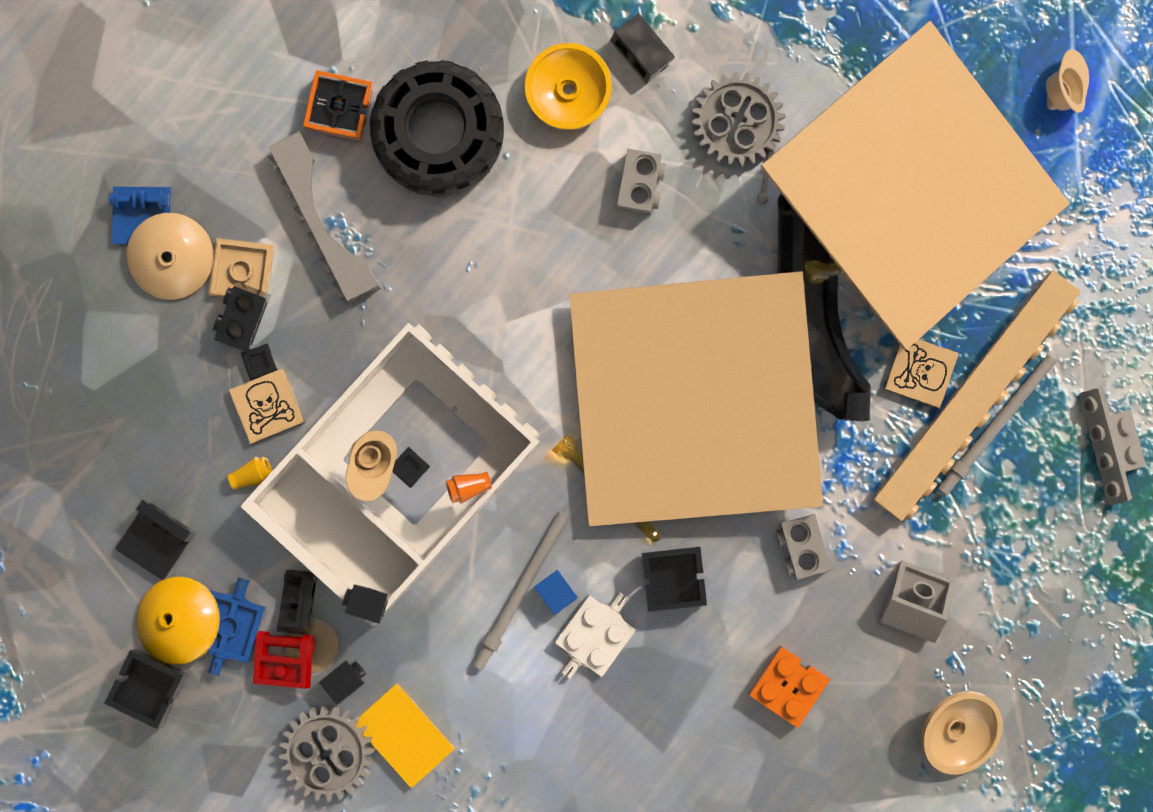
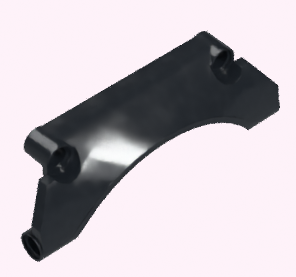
M780 193L777 202V274L803 271L814 402L839 420L870 421L871 386L855 365L846 346L840 325L837 295L840 267L782 193Z

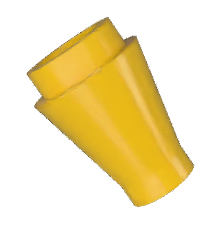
M256 456L236 471L228 474V481L233 490L260 485L273 470L266 457L259 458Z

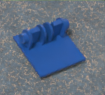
M113 187V193H110L109 202L112 205V244H128L134 230L143 221L157 214L171 213V187Z

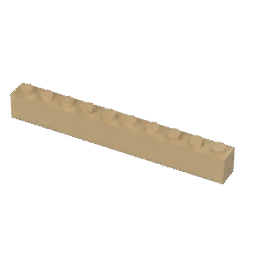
M1054 270L1047 274L871 501L898 522L903 521L904 518L909 521L919 509V506L916 505L917 501L922 495L926 498L930 495L937 485L934 482L935 478L940 472L945 475L954 464L955 460L952 457L958 449L962 452L973 439L970 434L977 426L981 429L991 415L987 413L993 404L1000 405L1009 393L1005 390L1011 381L1016 383L1025 373L1026 369L1023 366L1029 358L1034 360L1043 350L1044 346L1041 345V342L1047 335L1052 337L1062 325L1059 319L1066 312L1069 315L1079 304L1080 301L1076 299L1081 292L1079 289Z

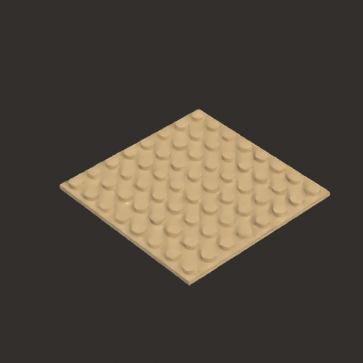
M931 21L922 26L760 165L904 350L911 347L1070 204Z
M803 271L569 294L589 526L824 507Z

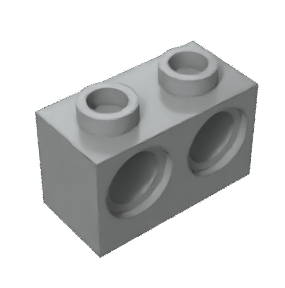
M627 148L617 203L618 210L651 215L652 208L658 209L661 192L655 191L657 180L663 181L666 163H661V154ZM641 162H648L652 165L653 171L649 175H641L636 169L637 165ZM636 190H643L647 194L648 199L646 202L638 204L632 200L631 194Z
M815 514L779 523L780 530H776L780 547L785 546L788 558H785L784 562L788 575H794L795 580L831 570ZM795 525L802 526L806 531V536L801 542H796L791 538L790 531ZM803 553L810 554L814 559V564L809 570H803L799 566L798 560Z

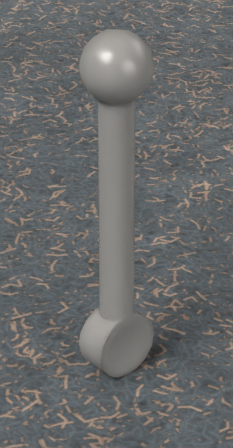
M775 150L773 152L768 151L767 159L774 154ZM764 173L761 193L757 196V200L761 204H765L768 201L766 193L769 177L766 173Z

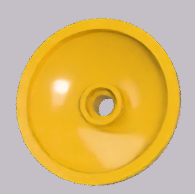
M560 43L543 50L532 61L525 78L526 98L534 114L547 125L563 130L583 128L597 120L608 106L612 92L611 75L604 60L592 49L577 43ZM567 85L574 88V92L570 95L563 92V88Z
M187 577L167 578L151 587L139 605L136 618L138 637L145 650L158 661L173 665L188 664L202 657L214 643L220 623L219 609L213 594L202 583ZM171 614L172 622L168 625L166 619Z

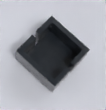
M701 547L641 553L644 579H650L651 584L645 585L648 612L707 605L704 579H697V574L704 573Z
M132 649L129 651L119 672V675L123 677L128 676L127 680L123 678L115 680L104 704L155 729L162 728L174 705L169 700L178 697L188 674L167 663L158 661L138 649Z

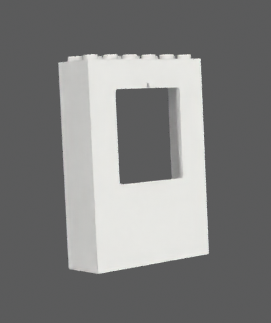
M410 323L397 334L240 506L342 600L347 588L352 589L354 584L390 594L384 616L540 446V442L537 440L540 435L527 422L523 426L515 419L518 415L505 402L502 406L495 402L494 399L497 396L484 383L480 386L474 383L472 380L475 376L462 363L457 367L451 362L454 357L440 343L435 347L429 342L432 337L419 324L413 327ZM414 381H420L449 409L452 410L456 406L458 409L455 414L487 442L485 450L462 475L487 472L492 485V489L486 490L462 504L459 502L452 503L448 491H446L417 524H412L382 496L372 501H361L355 498L347 488L346 470L348 465L344 461L352 444L379 421ZM365 620L370 626H375L378 624L369 620Z

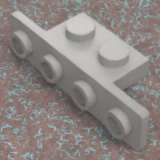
M1101 387L1081 392L1079 397L1108 504L1114 505L1131 501L1132 496L1125 472L1146 466L1132 412L1128 410L1110 415Z

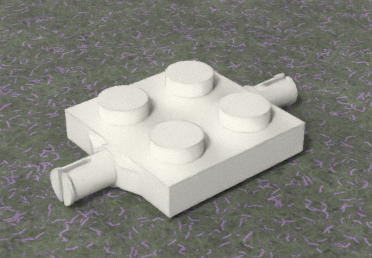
M619 592L610 606L599 603L590 595L586 597L554 641L566 650L571 658L561 671L562 674L571 679L580 665L590 668L601 677L605 674L636 631L619 614L629 600L626 596Z

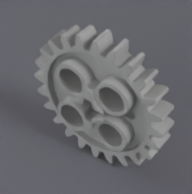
M734 72L732 80L729 81L724 74L721 77L722 84L719 85L715 80L711 81L712 91L705 87L702 89V93L706 97L705 99L696 98L695 102L701 108H694L692 110V114L699 118L692 120L691 125L700 127V129L694 132V137H703L699 147L702 148L707 145L710 147L707 152L708 157L716 152L718 154L717 163L725 157L728 158L727 163L729 167L734 159L738 160L740 167H743L745 159L748 158L749 162L754 165L756 155L763 160L766 158L764 149L772 152L775 150L771 141L780 142L781 137L775 132L784 131L785 126L778 123V121L785 119L786 115L777 113V110L783 107V102L774 103L778 93L768 94L767 91L770 84L767 83L763 87L759 86L760 77L750 82L749 73H746L743 80H739L737 72ZM733 94L738 97L739 104L736 107H729L725 104L724 97ZM746 97H750L751 101L744 113L743 122L738 125L731 142L727 143L726 138L734 123L733 117L738 116ZM753 107H761L765 111L766 116L760 120L754 119L750 115V110ZM715 120H722L727 125V130L723 133H717L713 131L711 124ZM743 132L749 133L753 138V142L747 146L741 145L737 140V136Z
M323 705L319 714L315 707L309 709L310 718L304 712L299 715L301 723L295 720L290 722L294 731L286 730L283 733L289 741L280 743L279 746L287 749V752L279 755V758L287 760L288 763L281 770L291 771L286 780L296 779L298 781L295 785V790L302 786L305 787V797L313 791L315 792L316 801H319L323 794H325L327 801L330 802L333 800L334 793L341 800L345 797L344 789L352 795L355 792L353 783L359 787L364 784L360 775L368 777L371 774L365 766L374 764V760L367 757V755L375 751V748L367 747V743L373 737H364L363 733L368 727L366 725L358 728L359 716L352 721L348 719L350 710L339 715V706H335L331 713H329L327 705ZM326 726H332L337 730L338 736L336 740H330L325 736ZM312 731L317 733L319 741L313 737ZM302 742H308L312 745V756H306L302 753ZM330 748L333 753L330 757L324 758L321 753L324 752V749L328 750ZM343 750L353 754V764L347 765L341 760V752ZM318 767H325L329 771V780L323 781L317 776ZM336 767L342 771V775H338Z

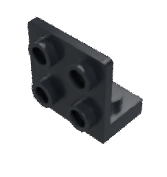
M141 500L136 508L139 513L117 544L116 550L157 578L164 580L196 532L150 501Z

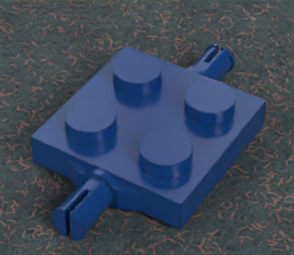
M238 577L234 592L231 594L209 590L217 602L220 615L218 634L214 643L207 651L213 656L208 671L210 674L214 673V675L220 676L224 659H235L249 663L256 634L260 629L266 610L265 606L252 603L244 597L250 580Z

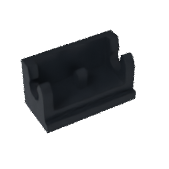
M639 13L615 30L610 39L611 43L646 84L669 66L668 64L675 59L673 53Z
M286 570L276 628L277 632L309 635L317 577L311 571Z

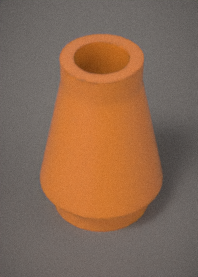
M487 472L454 475L452 479L446 480L447 491L452 503L459 502L462 504L482 492L492 489Z

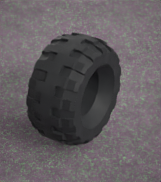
M445 60L417 62L415 65L401 69L394 74L393 78L381 88L376 96L377 98L370 116L372 147L386 173L409 191L433 197H446L447 195L461 193L470 189L480 180L482 181L497 161L504 138V120L501 107L496 95L487 82L468 67ZM436 101L446 102L453 105L460 112L464 121L463 136L460 142L447 152L439 154L424 152L411 139L409 132L411 117L417 109L427 103Z

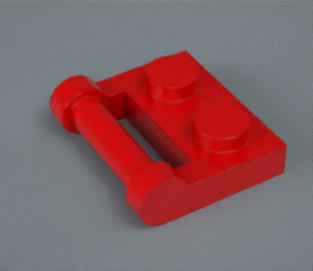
M258 631L255 638L253 684L301 689L311 688L312 653L316 645L315 637L313 635H303L302 637L272 635L269 631ZM269 646L299 649V657L269 655L268 648Z

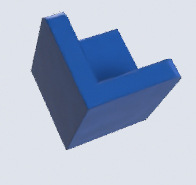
M558 569L534 586L553 614L559 613L578 598Z

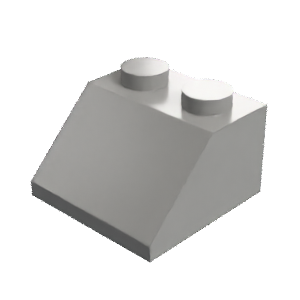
M901 560L886 598L880 623L936 643L948 619L956 581Z

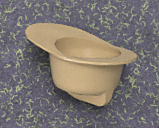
M1068 50L1064 53L1060 69L1046 80L1047 108L1049 110L1058 109L1065 111L1072 109L1076 113H1081L1085 108V99L1089 86V72L1085 59L1076 50Z
M377 430L364 433L352 444L349 450L346 484L350 493L361 501H372L379 498L388 487L397 455L396 443L389 434Z

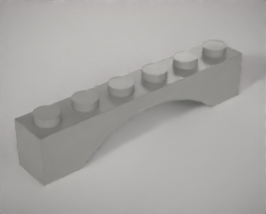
M298 131L269 146L272 155L268 156V159L274 171L280 170L285 180L281 182V185L288 198L294 196L298 206L294 207V210L300 222L307 221L311 229L307 236L314 249L320 247L324 255L320 261L326 273L330 274L333 272L337 283L333 284L340 300L346 298L347 302L351 304L381 289L367 261L340 246L322 225L315 208L312 192L313 171L316 161L301 132Z

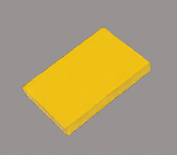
M398 683L360 716L357 723L358 728L367 725L368 728L363 735L365 737H373L370 743L410 788L414 787L455 750V747Z

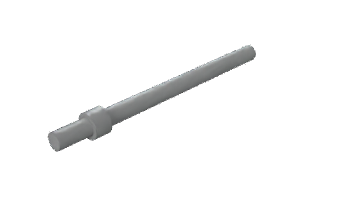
M1047 355L962 460H957L950 468L952 472L939 486V491L947 496L960 479L964 480L971 472L970 467L1057 362L1053 357Z
M558 512L491 633H487L482 641L483 647L473 663V666L483 671L493 651L497 652L502 643L500 639L568 520V517Z

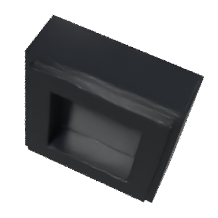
M268 343L250 349L247 353H241L250 381L278 370Z
M408 446L395 460L392 472L409 488H412L431 466Z

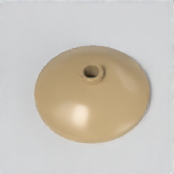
M162 213L146 219L134 230L128 242L126 259L133 280L143 291L160 299L175 300L195 293L205 284L212 271L214 250L209 235L198 222L182 214ZM166 251L172 254V260L169 263L165 262L162 258L163 253Z
M975 691L959 692L945 698L931 711L923 726L921 746L927 761L940 772L952 775L964 774L980 767L991 757L1000 742L1003 730L1000 710L989 697Z

